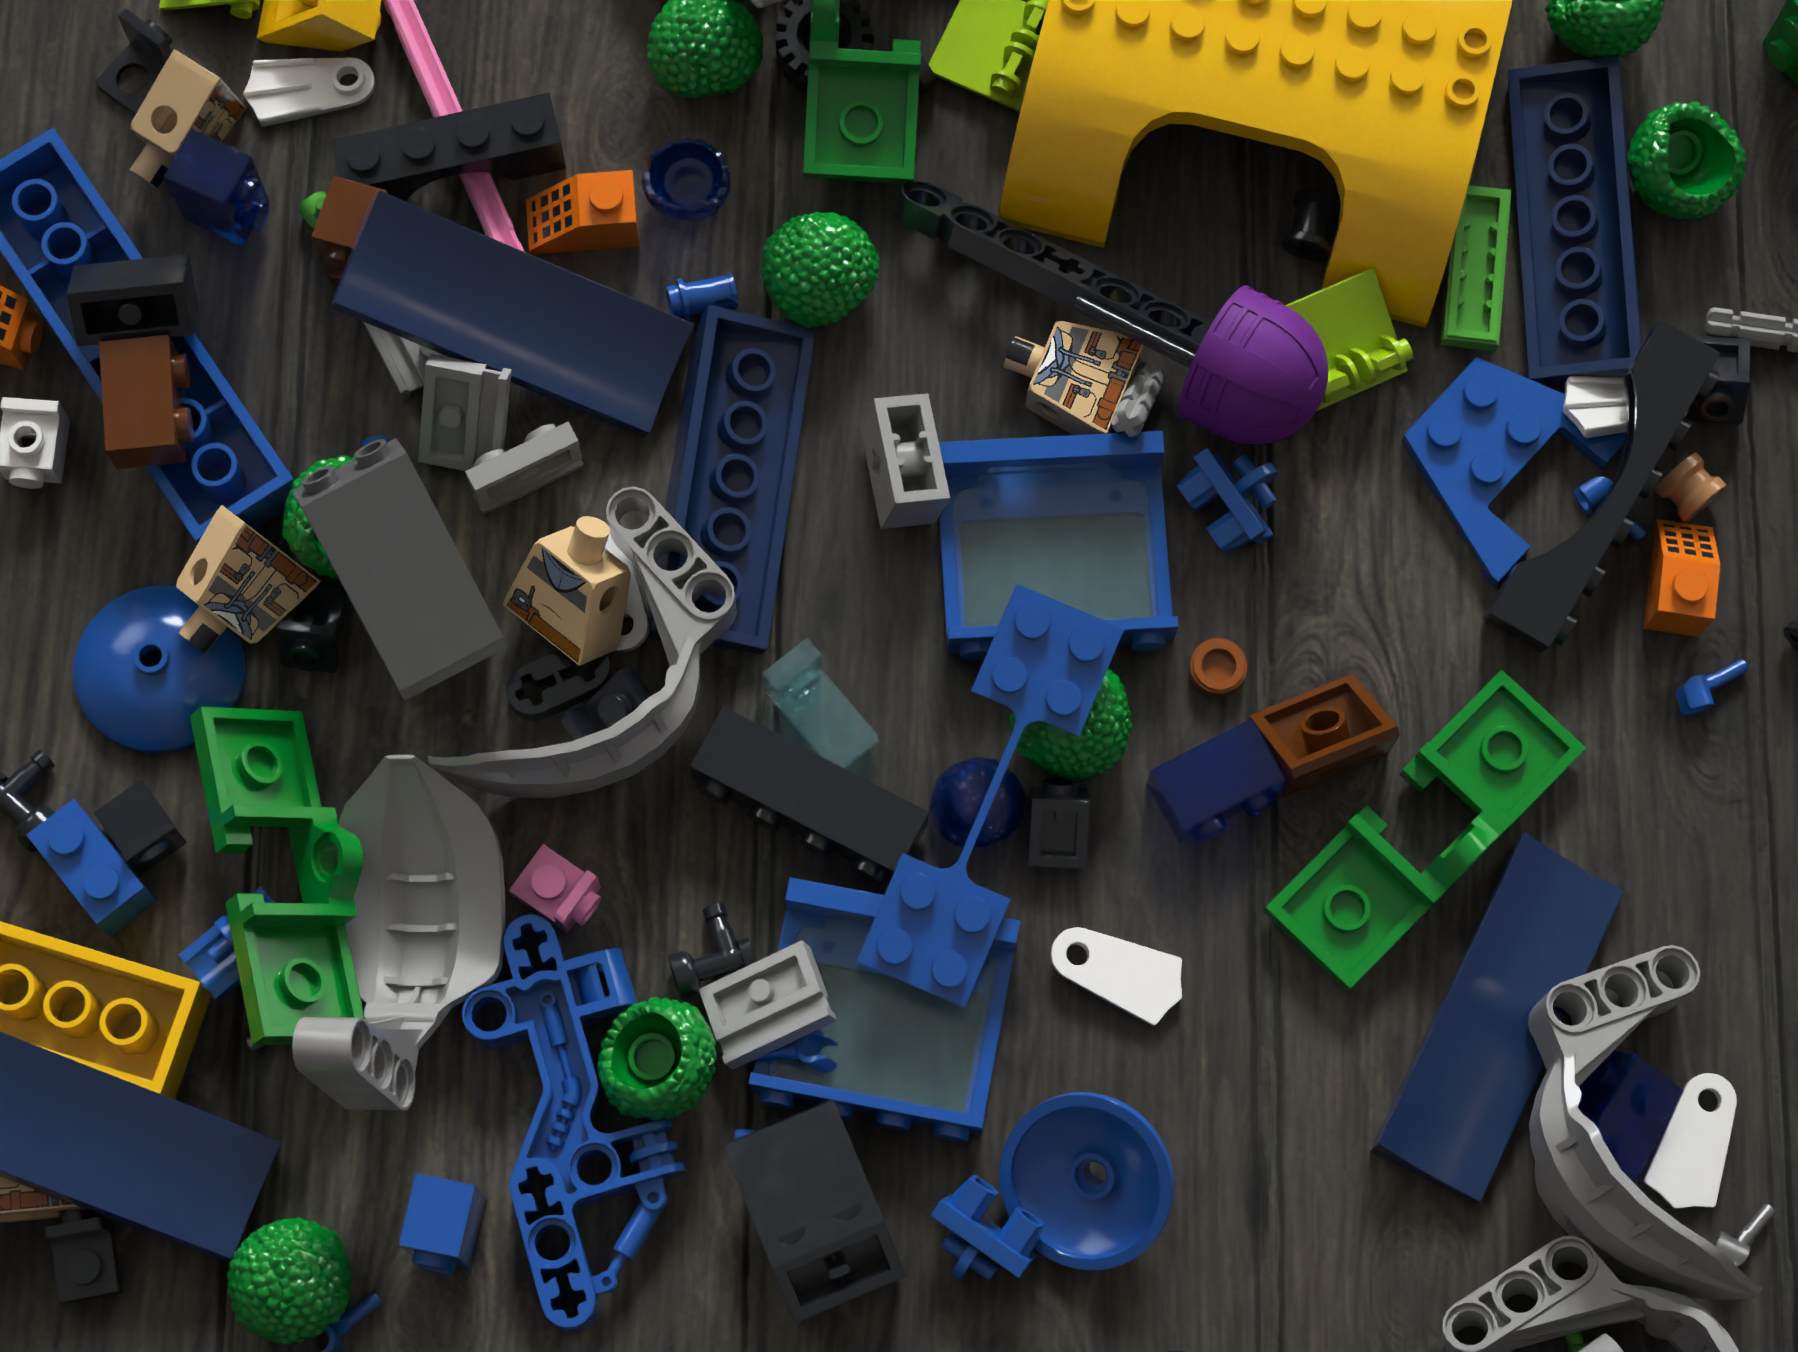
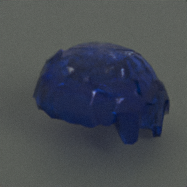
M686 138L681 139L677 143L669 141L663 148H659L654 154H650L647 163L648 170L644 172L642 179L644 196L650 206L669 218L680 221H703L718 212L730 192V171L728 164L725 162L726 159L714 146L701 139L692 140Z
M974 757L959 761L944 771L936 780L928 810L934 828L941 832L943 837L952 842L953 845H965L1000 763L997 759ZM1008 768L1005 771L974 847L993 846L1001 840L1008 839L1012 832L1016 831L1021 818H1023L1024 803L1026 801L1025 791H1023L1020 780Z

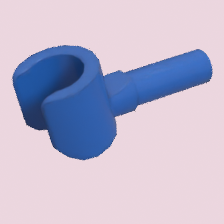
M1595 477L1574 490V498L1586 514L1591 515L1595 512L1606 497L1612 481L1606 477ZM1635 520L1628 534L1638 542L1647 531Z
M1741 659L1714 674L1707 676L1696 675L1689 678L1683 685H1680L1676 689L1675 695L1682 715H1693L1714 707L1715 704L1710 690L1717 689L1748 672L1747 663Z
M817 1030L800 1038L795 1043H789L754 1061L801 1060L820 1073H829L837 1067V1063L826 1056L818 1054L826 1046H838V1042Z
M375 1292L344 1315H341L337 1323L329 1324V1327L325 1330L329 1336V1343L321 1352H338L344 1342L343 1335L350 1331L352 1326L383 1304Z

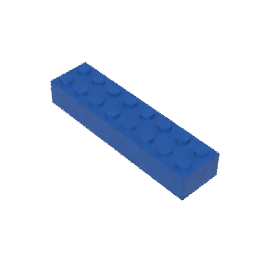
M53 127L0 159V253L102 403L99 345L77 347L66 295L73 267L76 265L143 258ZM194 332L193 335L170 337L178 354L185 353L188 359L190 387L181 388L182 408L189 407L191 411L194 440L193 442L185 443L186 462L145 466V469L196 544L200 541L221 505L254 530H257L285 511L286 499L292 489L294 479Z

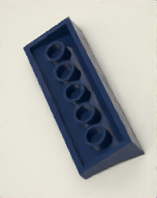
M1618 55L1508 70L1529 379L1542 385L1566 383L1569 376L1623 378L1644 340L1631 175L1626 158L1629 150L1624 86Z
M379 191L367 206L330 306L331 309L445 356L487 364L486 369L500 372L503 368L512 369L511 383L642 437H645L651 431L672 373L694 326L689 321L382 191Z
M708 305L697 318L694 325L665 510L728 576L734 586L737 609L735 620L729 629L722 633L711 646L762 654L768 648L816 330ZM667 552L658 559L657 566L663 570L674 571L681 568L687 558L678 552ZM705 593L699 596L694 605L700 611L710 613L719 610L724 605L725 599L716 593ZM649 606L650 630L646 639L661 640Z
M1524 832L1510 852L1370 1152L1474 1204H1478L1481 1201L1544 1065L1535 1040L1529 1030V1013L1554 986L1586 974L1624 890L1577 866L1528 833ZM1553 1006L1555 1016L1563 1023L1567 1012L1562 1008Z
M0 1032V1177L229 1264L234 1257V1252L237 1249L281 1141Z

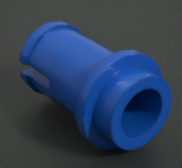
M732 273L684 283L682 278L675 279V285L666 286L665 288L670 314L686 321H690L691 315L701 314L708 305L726 309L738 308V300L735 299L738 298Z

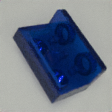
M1613 1051L1581 1084L1580 1090L1582 1094L1578 1108L1583 1115L1597 1126L1603 1141L1620 1169L1636 1184L1684 1090L1640 1056Z

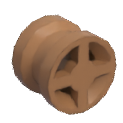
M1695 452L1668 473L1654 490L1661 498L1673 501L1677 506V515L1686 523L1708 506L1727 485L1720 477L1710 476L1706 472L1704 460Z

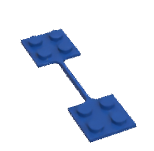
M1016 583L971 692L1008 707L1014 714L1015 727L956 864L952 867L941 869L902 853L856 962L961 1007H966L1011 900L973 883L966 872L967 861L1023 729L1032 722L1041 721L1079 737L1124 628Z

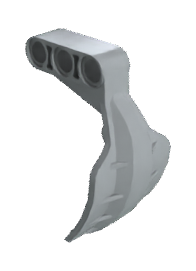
M627 487L615 492L609 499L606 508L610 535L616 546L635 565L670 665L666 672L665 686L661 691L648 697L633 712L609 728L574 741L534 749L477 753L462 757L442 758L428 756L430 767L436 772L484 792L515 798L562 797L596 790L634 776L662 757L683 735L693 718L700 689V654L722 633L729 629L736 617V600L732 582L649 492L638 487ZM630 511H640L649 517L645 525L638 529H626L619 524L622 516ZM667 552H678L687 558L685 564L674 571L663 570L657 566L658 559ZM705 593H716L725 599L724 605L719 610L710 613L700 611L694 605L699 596Z
M389 755L384 756L371 775L345 803L338 823L339 826L355 834L363 848V867L354 895L357 916L346 924V930L360 998L366 1002L364 1008L365 1019L303 1017L295 1027L292 1042L293 1060L298 1071L348 1110L406 1111L410 1107L415 1093V1071L419 1049L439 1027L454 1006L464 1002L473 992L490 986L497 980L503 966L505 935L504 869L499 840L492 823L474 800L416 756Z
M1674 945L1663 946L1554 986L1533 1007L1528 1019L1530 1033L1535 1040L1547 1070L1535 1096L1529 1121L1530 1143L1535 1158L1537 1192L1552 1217L1570 1236L1584 1239L1590 1244L1613 1273L1634 1284L1656 1287L1694 1299H1753L1759 1295L1763 1287L1745 1275L1733 1263L1730 1257L1682 1225L1652 1202L1620 1169L1603 1141L1597 1126L1583 1115L1578 1108L1582 1094L1579 1086L1643 1020L1669 1011L1695 989L1700 977L1698 962L1690 952L1682 947ZM1656 970L1668 975L1674 989L1666 987L1659 981ZM1604 988L1616 992L1622 1000L1623 1007L1611 1003L1605 994ZM1553 1006L1562 1008L1571 1017L1572 1026L1563 1024L1557 1019Z
M1562 1236L1551 1241L1456 1302L1446 1311L1443 1319V1337L1446 1352H1511L1517 1348L1591 1328L1633 1320L1644 1324L1645 1331L1649 1335L1667 1340L1677 1352H1739L1729 1333L1706 1308L1682 1294L1656 1287L1620 1282L1593 1250L1592 1246L1584 1239L1576 1236ZM1575 1263L1580 1265L1586 1273L1576 1280H1565L1555 1274L1554 1271L1562 1264ZM1526 1295L1531 1297L1536 1302V1305L1527 1312L1517 1313L1507 1308L1505 1302L1512 1296ZM1467 1326H1475L1487 1334L1480 1343L1475 1345L1460 1343L1455 1338V1335Z

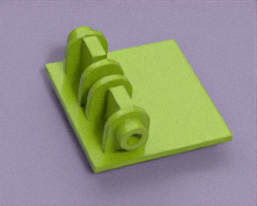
M960 0L928 65L935 76L1020 112L1049 0H1030L1028 2L1022 0Z
M1374 268L1285 305L1301 315L1313 327L1326 351L1328 382L1325 395L1317 411L1408 371L1406 362L1413 359V352L1406 339L1403 338L1399 341L1397 339Z

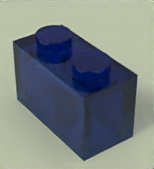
M191 129L164 177L185 220L243 246L251 231L256 233L262 228L270 209L269 198L253 159L243 152Z
M1250 719L1152 769L1146 784L1178 842L1180 843L1194 836L1197 843H1200L1226 829L1228 825L1225 819L1243 810L1250 817L1275 804L1278 801L1275 793L1280 791L1286 778L1253 719Z

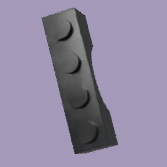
M550 92L331 140L339 177L387 190L389 195L406 202L421 187L453 175L489 172L506 176L511 180H518L566 169Z

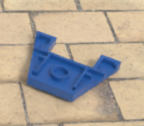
M1476 357L1404 434L1401 443L1437 501L1441 500L1459 529L1457 532L1463 543L1466 540L1483 567L1481 572L1485 579L1495 588L1528 552L1531 545L1496 517L1488 507L1554 435L1559 434L1603 470L1624 447L1626 432L1585 438L1577 426L1562 412L1565 399L1564 393Z

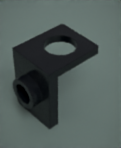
M124 8L118 14V18L130 44L95 81L97 88L133 115H136L171 55L170 45L173 41L155 22L149 19L144 22L131 11ZM130 67H140L149 74L147 86L142 91L134 94L122 91L118 87L120 74Z
M139 780L94 812L97 819L121 851L123 860L138 876L187 843L143 780Z

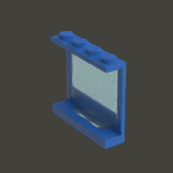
M1163 431L1140 432V434L1134 437H1129L1126 433L939 442L950 499L939 516L947 654L960 653V658L964 660L975 661L985 659L1016 583L1124 628L1118 645L1131 644V649L1134 651H1156L1163 649L1165 643L1174 642L1178 630V616L1172 615L1161 463L1164 456Z
M790 877L785 898L786 911L778 951L801 940L811 947L829 997L827 998L828 1003L837 1019L836 1022L819 1029V1031L838 1042V1046H826L818 1055L830 1058L837 1063V1067L829 1073H820L801 1060H756L754 1071L750 1072L749 1091L760 1094L759 1103L775 1108L793 1109L794 1101L819 1105L833 1099L842 1120H851L852 1113L856 1112L876 1116V1126L896 1131H909L911 1123L934 1127L933 1136L948 1141L968 1142L969 1134L981 1136L1020 921L1003 917L964 1008L856 962L884 895Z

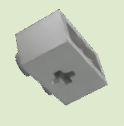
M929 394L874 398L860 424V430L880 528L888 529L935 524L948 503L950 494Z

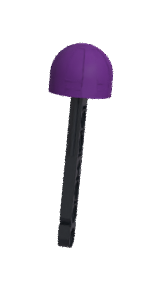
M914 181L913 183L906 182L901 187L895 207V216L907 227L931 239L938 237L947 247L1188 367L1189 371L1185 378L1178 404V414L1182 419L1191 421L1196 426L1205 428L1210 433L1230 441L1244 444H1267L1283 440L1299 431L1309 422L1319 408L1328 382V360L1325 348L1313 327L1301 315L1285 306L1282 302L1273 300L1268 295L1258 293L1252 287L1245 285L1240 287L1228 299L1214 321L1210 322L977 205L962 202L961 197L937 185L924 181Z

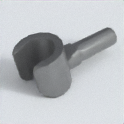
M1764 1204L1739 1232L1736 1239L1723 1231H1719L1711 1244L1730 1257L1736 1266L1743 1264L1749 1255L1750 1245L1754 1242V1238L1776 1215L1775 1209L1768 1204Z

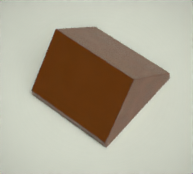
M1353 673L1249 715L1251 725L1284 797L1388 755L1400 736L1397 724Z

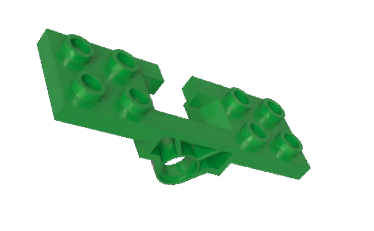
M812 0L803 178L899 184L913 183L921 41L893 39L892 51L838 48L840 0Z
M1501 669L1429 743L1427 742L1418 751L1416 756L1399 774L1419 794L1438 777L1478 815L1454 842L1420 874L1380 836L1388 825L1366 805L1265 907L1263 912L1348 993L1584 752L1586 747Z
M199 707L190 715L216 853L242 854L253 845L250 826L287 827L302 903H265L263 894L237 893L225 902L252 1045H292L295 1027L303 1017L364 1018L346 930V924L357 916L354 895L363 867V848L355 834L338 825L336 809L334 807L321 806L302 711Z

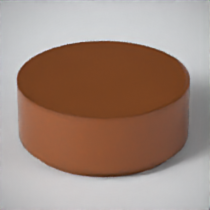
M1222 638L1209 639L1201 643L1193 652L1189 663V677L1193 686L1200 693L1211 698H1224L1235 693L1242 685L1247 673V660L1241 648L1232 641Z

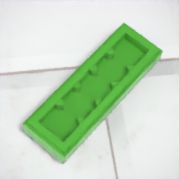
M1468 185L1447 260L1440 345L1495 352L1499 346L1511 190Z

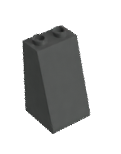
M397 438L389 442L381 439L366 444L356 451L354 460L336 469L332 466H327L310 473L302 480L303 486L292 492L383 665L403 700L406 701L507 648L508 645L407 452Z

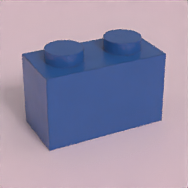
M74 798L26 835L94 922L110 937L157 902L97 824Z
M415 1173L399 1246L412 1256L411 1263L419 1265L418 1269L454 1276L456 1266L471 1269L487 1198L475 1185Z

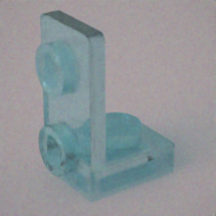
M808 638L762 673L764 692L819 756L846 769L878 743L876 732L822 670V654Z

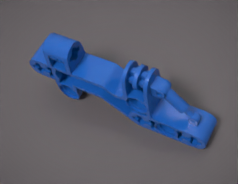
M523 915L513 920L507 927L504 935V949L513 979L483 987L473 992L464 1003L462 1019L473 1040L483 1047L495 1049L526 1040L531 1042L543 1084V1093L509 1180L510 1194L541 1307L546 1317L560 1330L569 1333L580 1332L589 1327L597 1317L599 1311L598 1295L615 1291L618 1286L617 1276L628 1258L634 1260L658 1216L666 1208L668 1198L665 1192L664 1181L682 1175L686 1172L684 1163H674L672 1154L678 1151L676 1141H668L666 1133L673 1129L672 1120L670 1119L653 1121L608 1134L601 1133L594 1128V1120L602 1100V1089L584 1026L618 1016L621 1011L627 1010L634 1003H638L623 950L620 948L605 949L565 960L560 942L552 925L543 917ZM536 934L539 942H544L539 945V952L546 970L536 973L527 952L523 950L526 947L525 937ZM602 972L605 974L610 992L608 997L605 996L600 979V973ZM489 1005L502 1006L506 1009L507 1017L505 1023L499 1029L486 1032L477 1028L476 1019L483 1008ZM632 1144L634 1152L628 1155L630 1165H638L640 1173L624 1177V1167L615 1150ZM592 1156L606 1157L612 1162V1171L609 1178L599 1185H589L580 1179L582 1164ZM541 1174L546 1182L554 1181V1185L545 1189V1196L552 1213L554 1214L563 1208V1215L542 1217L539 1205L531 1193L524 1194L523 1190L529 1189L532 1186V1176ZM637 1190L640 1202L613 1247V1250L617 1252L607 1271L592 1276L577 1222L578 1211L585 1205ZM531 1217L540 1218L530 1224L529 1219ZM551 1230L565 1231L570 1236V1247L565 1256L552 1261L543 1259L539 1253L541 1238ZM579 1265V1273H567ZM567 1273L570 1286L577 1296L586 1295V1301L580 1303L577 1307L579 1315L569 1318L564 1310H555V1304L564 1301L561 1284L556 1277L546 1282L545 1276L547 1274L558 1275Z

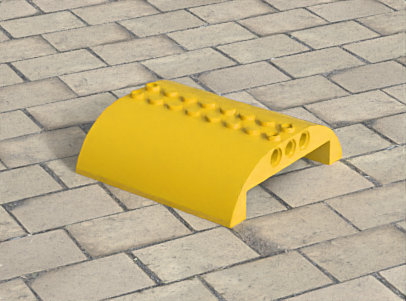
M1049 0L1021 106L998 216L1021 228L1104 248L1117 200L1121 174L1131 151L1149 132L1168 124L1195 125L1301 151L1320 160L1335 178L1341 201L1339 228L1331 248L1321 290L1374 268L1390 318L1426 328L1442 281L1469 185L1512 0Z

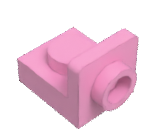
M544 844L541 845L509 889L513 897L565 933L569 932L575 922L583 926L596 911L602 899L597 894L601 886L595 874L589 870L586 872L582 871Z

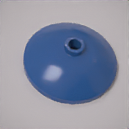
M160 585L140 588L128 592L107 604L85 628L74 656L73 682L76 696L83 712L105 737L122 747L137 752L171 753L194 746L195 741L190 715L201 706L236 708L246 681L247 665L244 645L241 637L227 627L206 654L178 633L199 605L176 586ZM151 651L162 653V658L157 665L153 667L143 665V659L147 653Z
M1073 1092L1058 1095L1040 1103L1015 1125L1007 1138L1000 1160V1190L1009 1218L1016 1208L1021 1207L1043 1221L1045 1225L1034 1249L1048 1259L1067 1267L1080 1270H1104L1123 1265L1135 1259L1154 1243L1164 1229L1171 1214L1175 1193V1180L1170 1156L1162 1139L1153 1126L1136 1110L1106 1095L1090 1092ZM1091 1162L1099 1163L1104 1167L1106 1179H1098L1091 1173Z

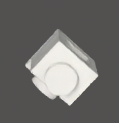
M2 397L0 407L3 411L0 429L1 474L5 479L9 480V483L22 488H42L44 482L62 483L70 418L59 401ZM23 438H36L31 446L22 447Z

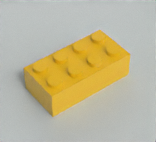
M0 921V1032L175 1100L212 997L207 988L201 982Z

